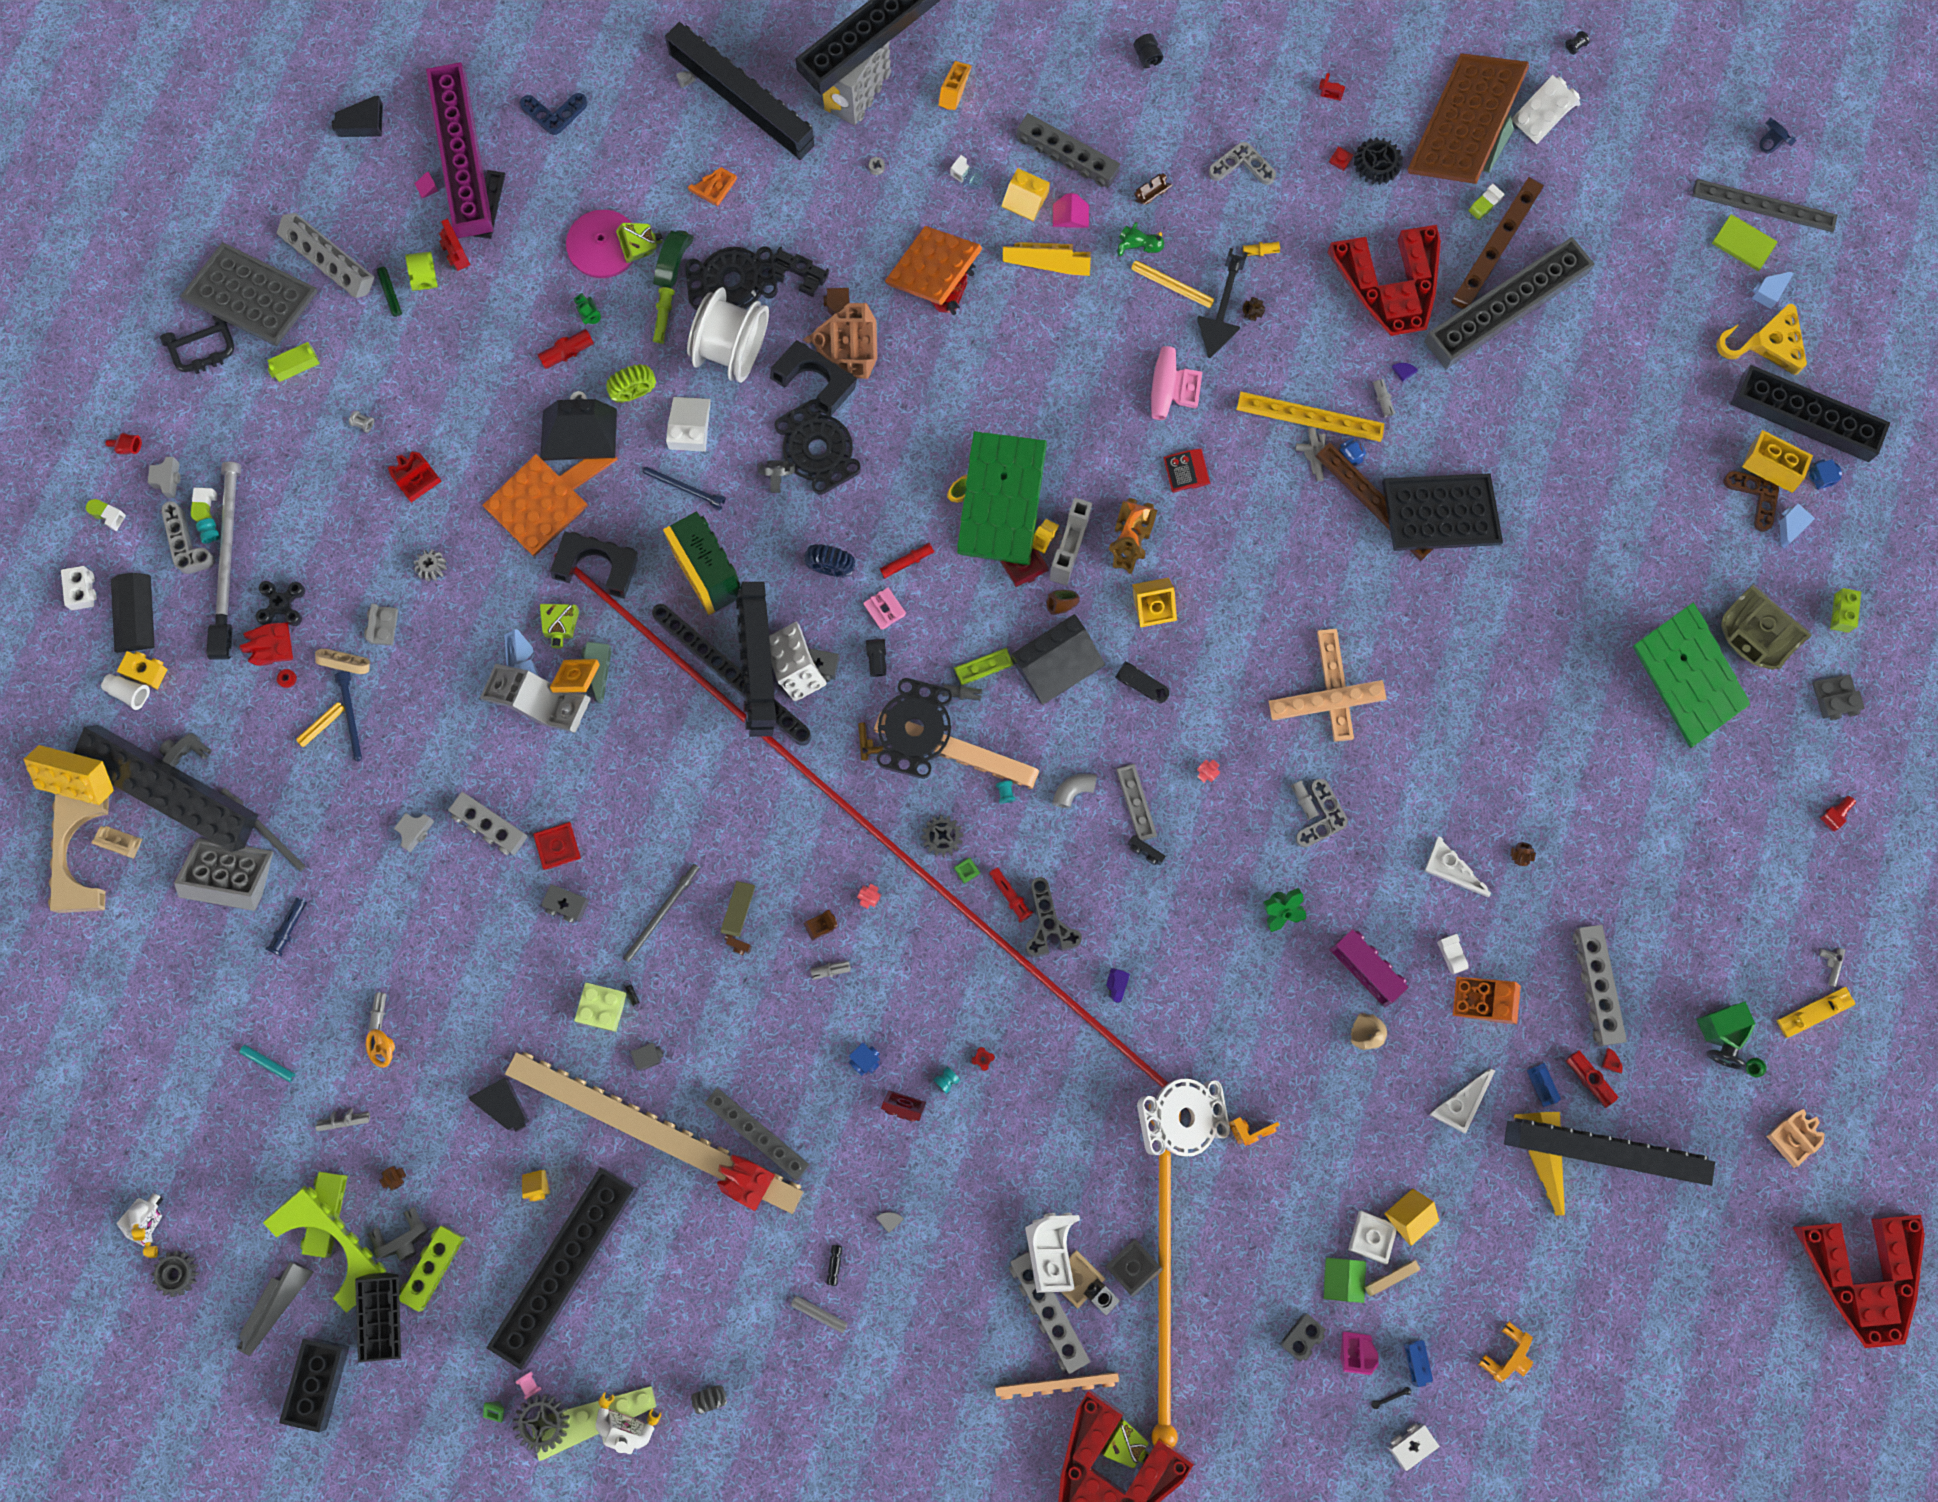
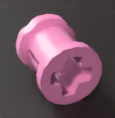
M532 1371L515 1382L522 1388L525 1400L542 1390L532 1378Z

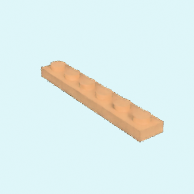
M1337 629L1318 630L1317 637L1325 689L1331 690L1346 687ZM1349 707L1329 710L1334 742L1353 740L1354 735Z
M1383 680L1270 700L1269 706L1272 720H1279L1384 701L1387 698Z
M1117 1372L1003 1385L995 1386L996 1397L1000 1396L1001 1400L1012 1399L1013 1394H1021V1397L1033 1396V1392L1041 1391V1395L1053 1394L1055 1389H1061L1062 1392L1074 1391V1387L1082 1386V1390L1094 1389V1385L1102 1384V1387L1115 1386L1114 1382H1119Z

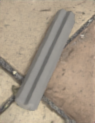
M795 1296L791 1302L792 1307L841 1333L847 1327V1322L798 1296Z

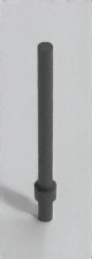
M227 788L221 790V794L241 805L244 804L239 797H235ZM258 819L256 820L254 827L300 872L304 870L306 866Z
M693 864L686 875H682L678 881L680 883L625 954L624 960L627 962L632 960L683 890L690 886L692 878L700 869L697 865Z

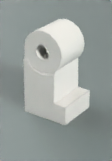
M1457 934L1437 942L1452 974L1468 969V962L1463 954Z

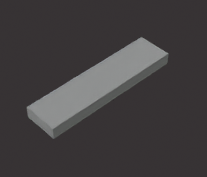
M1135 764L1117 768L1116 772L1137 838L1144 841L1157 837Z

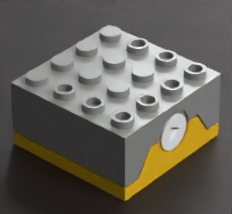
M889 42L823 93L825 111L853 125H856L858 121H862L865 109L873 103V96L875 93L880 92L883 80L888 79L891 74Z

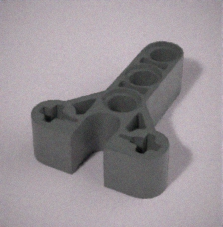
M1043 877L1035 878L1031 884V893L1039 926L1034 937L1026 944L1027 955L1032 958L1049 955L1047 937L1050 935H1054L1059 939L1062 952L1077 948L1082 940L1081 933L1078 930L1070 929L1057 919L1048 881ZM1042 883L1045 889L1039 892L1034 888V885ZM1045 901L1049 904L1050 908L1048 910H1041L1039 903ZM1046 920H1050L1054 923V928L1046 929L1043 923ZM1070 935H1073V937L1078 938L1076 939L1075 944H1072V941L1067 940L1070 938ZM1033 943L1040 947L1036 953H1034V950L1029 949Z

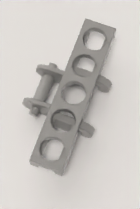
M351 1108L345 1114L344 1119L337 1120L336 1111L331 1113L330 1119L317 1121L316 1131L369 1123L370 1113L353 1114V1108Z

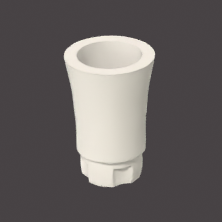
M112 674L106 675L101 683L102 690L123 701L134 710H138L143 706L150 693L147 685Z

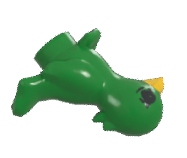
M1135 222L1132 228L1126 226L1121 232L1119 239L1123 242L1119 243L1116 252L1120 257L1127 249L1144 247V252L1159 253L1163 250L1165 244L1162 232L1151 235L1145 234L1136 229L1138 222Z

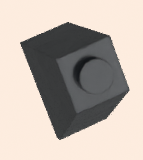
M373 96L335 112V118L332 120L333 131L337 133L338 137L382 136L383 103L380 97Z
M503 1078L469 1097L472 1103L507 1130L518 1132L526 1127L525 1123L529 1122L508 1078Z

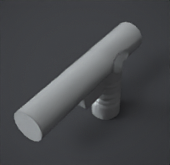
M1837 948L1836 953L1820 949L1819 956L1828 958L1827 967L1832 968L1829 986H1837L1845 949Z

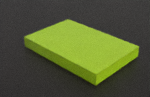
M1732 214L1728 217L1712 242L1713 245L1757 271L1761 269L1778 241Z

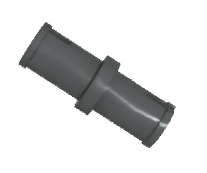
M944 684V688L951 690L952 697H958L960 700L965 698L981 701L982 696L974 694H982V689L968 688L966 685L954 686Z

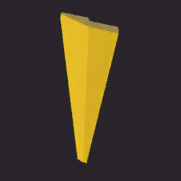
M1560 1112L1514 1115V1119H1527L1561 1127ZM1529 1150V1155L1540 1181L1543 1182L1547 1191L1546 1195L1555 1210V1216L1565 1215L1562 1156Z

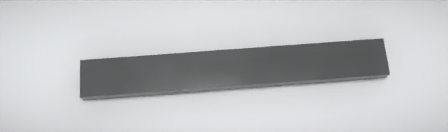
M1696 179L1692 197L1832 233L1835 230L1838 216L1837 214Z

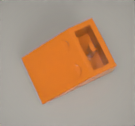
M1456 977L1453 1016L1517 1025L1521 985L1514 981Z

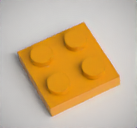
M563 660L550 685V689L553 693L587 692L600 665L598 660Z

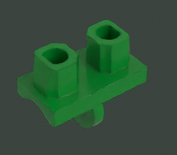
M580 293L574 298V302L578 305L576 306L577 311L585 325L588 323L596 324L600 321L601 314L591 296L586 298L583 293Z

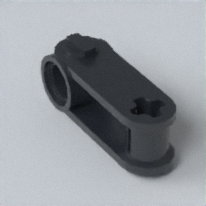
M1125 661L1115 676L1118 681L1132 687L1157 703H1163L1169 697V689L1165 685L1148 676L1129 662ZM1163 690L1165 698H1157L1156 691L1160 692Z

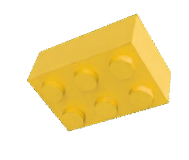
M1762 430L1752 442L1742 467L1793 493L1805 479L1813 455Z

